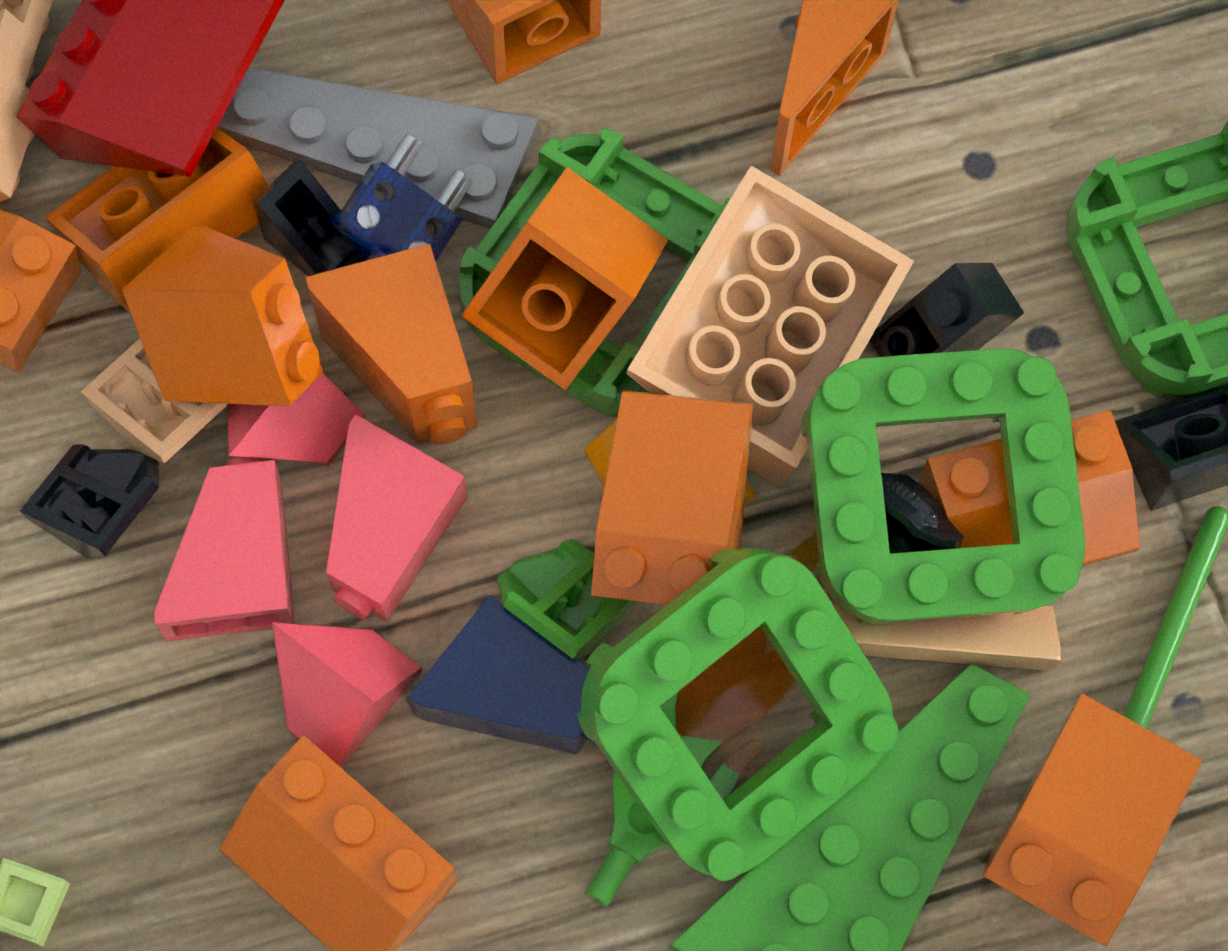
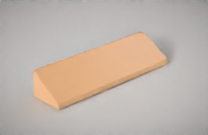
M826 588L823 589L865 656L958 664L972 663L982 666L1051 671L1061 662V646L1053 606H1043L1015 615L1014 613L872 625L863 623L861 619L846 612L832 599Z

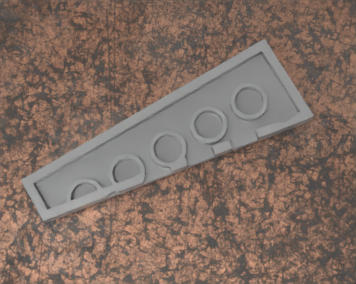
M248 68L217 128L241 145L292 162L296 159L301 160L306 167L365 187L368 186L379 167L385 165L404 134L414 135L415 139H419L422 142L423 147L402 178L404 181L394 196L427 207L431 201H435L453 171L456 169L465 172L464 175L468 174L472 178L473 182L452 214L454 217L491 229L510 201L538 134L539 119L508 112ZM375 183L372 189L387 194V190L382 184Z

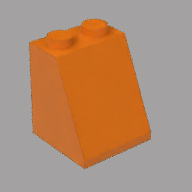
M446 0L496 85L600 35L601 0Z
M567 167L461 316L566 390L633 302L667 244L668 239Z
M193 226L122 289L164 401L291 406L323 373L318 349L311 337L300 304L299 293L294 286L284 257L205 226Z
M430 244L305 277L322 339L417 444L430 440L433 444L451 443L464 437L468 430L478 427L472 379Z

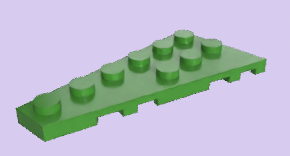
M971 663L899 731L895 745L884 753L877 766L864 779L764 862L751 869L673 942L670 949L673 951H901L1030 693Z

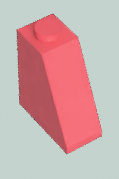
M355 414L348 425L326 574L332 591L336 593L333 600L339 606L361 619H366L371 613L387 622L468 497L466 480L464 475Z
M235 457L228 460L226 466L209 468L154 611L155 625L166 642L273 629L272 622L295 624L283 484L275 460L265 461L263 458Z

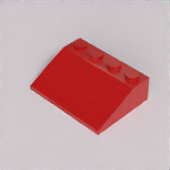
M82 0L68 26L60 33L57 45L39 77L30 86L28 96L16 117L60 159L191 177L285 0Z

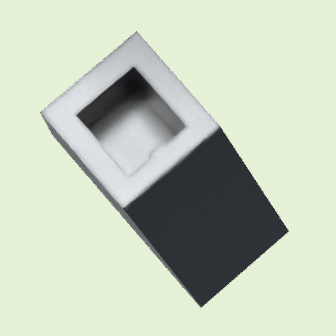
M992 262L955 263L875 329L870 342L879 357L979 350L1022 316L1024 311Z

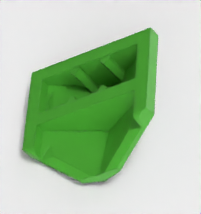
M576 539L562 542L557 549L518 559L499 575L496 580L503 607L573 660L592 654L635 601L591 596L594 553Z

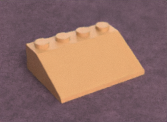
M750 166L627 369L626 374L649 393L753 404L748 470L781 488L795 471L808 449L807 436H802V421L804 411L808 408L812 396L823 381L836 369L859 359L914 260L755 167Z

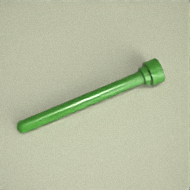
M1211 507L1203 517L1123 716L1146 729L1228 528V511L1223 507Z

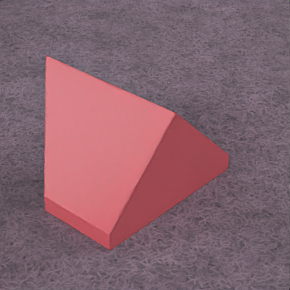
M322 373L291 406L227 404L228 454L235 457L321 462L328 467L345 446L348 425L355 414L364 419L365 415Z
M272 622L287 729L298 740L303 735L342 768L420 675L422 668L372 629Z

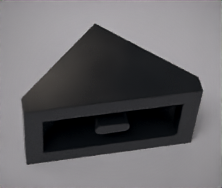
M296 159L253 201L264 240L307 276L363 262L374 252L362 236L344 224L347 218L301 160Z

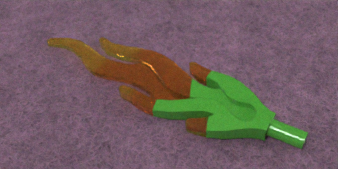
M816 530L810 538L784 555L800 562L810 572L819 563ZM760 626L660 706L701 768L722 745L763 718L779 704L795 682L794 677L776 650L765 654L767 636ZM752 738L734 750L715 775L709 779L723 800L733 792L738 779L747 765L761 752L763 744L761 739ZM615 770L613 775L614 827L608 842V848L611 850L585 891L587 897L604 907H608L633 864L640 866L647 857L665 848L657 839L660 836Z

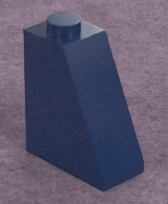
M491 595L488 596L408 696L412 713L423 721L577 754L587 740L597 745L586 737L576 714L581 712L582 690L590 668L577 658L573 660L504 608L502 603Z

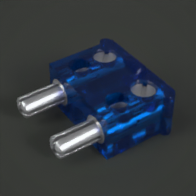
M407 133L404 134L386 163L382 161L370 165L342 210L332 213L329 220L333 227L376 257L430 244L435 261H437L463 220L462 217L453 211L473 181L468 174L464 175V171L456 169L436 199L404 177V174L423 147V144L419 139H415L414 135ZM377 184L381 185L384 190L382 201H379L375 196ZM428 220L434 226V232L431 237L426 232Z

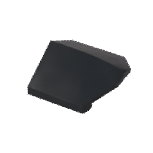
M84 444L72 445L20 512L28 520L85 558L106 556L158 490L159 462L133 449H91Z

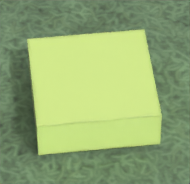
M3 857L0 864V932L44 947L70 883L65 879Z

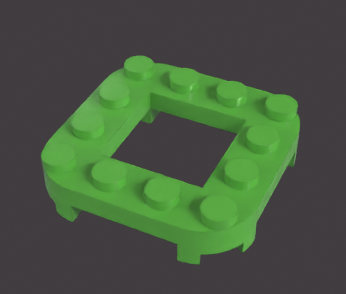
M1228 121L1225 123L1221 133L1120 165H1117L1114 157L1103 161L1094 167L1091 175L1081 185L1067 214V236L1070 247L1118 355L1127 370L1139 380L1141 387L1152 395L1195 394L1228 383V313L1192 325L1188 318L1178 321L1136 229L1228 199Z
M601 128L600 135L581 134L565 138L561 141L553 137L538 151V165L477 248L474 249L469 246L464 253L460 264L459 289L463 313L567 167L667 238L668 242L664 248L688 263L633 342L626 341L624 346L620 347L605 338L566 390L465 319L475 335L492 348L592 409L605 415L618 417L622 391L649 393L626 374L627 369L724 211L730 198L727 197L722 205L624 148L623 135Z
M985 349L858 359L839 367L818 387L809 402L808 408L804 411L802 421V436H807L819 552V563L815 565L822 589L826 588L832 599L842 609L861 619V622L872 625L1014 613L1015 615L1050 604L1077 584L1085 557V535L1072 424L1066 392L1050 361L1043 357H1034L1014 349ZM992 418L993 422H999L1013 544L890 554L876 427Z
M730 547L709 558L714 567L712 570L614 647L605 642L601 643L586 661L591 665V668L586 676L582 690L581 712L576 713L586 737L598 745L660 836L657 838L659 842L693 869L711 875L720 881L732 880L739 874L747 872L764 862L864 779L877 766L884 753L895 745L899 735L898 724L893 718L892 705L885 686L815 576L800 562L763 548L736 550ZM760 626L814 708L810 715L816 724L723 800L660 706Z

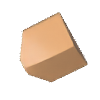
M140 338L81 391L84 399L136 451L164 464L227 406L225 403L164 401Z

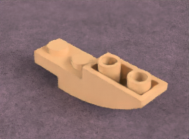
M0 0V202L11 198V195L17 189L20 182L19 171L27 146L35 135L16 116L28 96L29 88L25 84L33 74V60L40 38L48 28L50 21L48 14L53 0Z

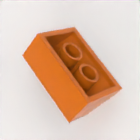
M217 128L191 177L113 166L45 218L59 237L76 245L80 262L101 287L131 314L122 291L129 282L193 226H205L235 239L241 234L257 227L259 221L253 201L269 184L249 150Z
M1111 410L1071 420L1085 535V557L1082 566L1138 551L1140 543L1133 470ZM998 439L927 458L918 483L923 485L937 499L945 517L964 536L960 548L1013 544L1002 440Z
M304 735L256 785L219 848L221 852L331 951H397L458 882L455 868Z

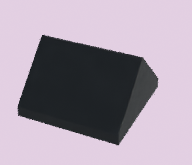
M1228 384L1115 421L1133 473L1150 511L1228 485Z

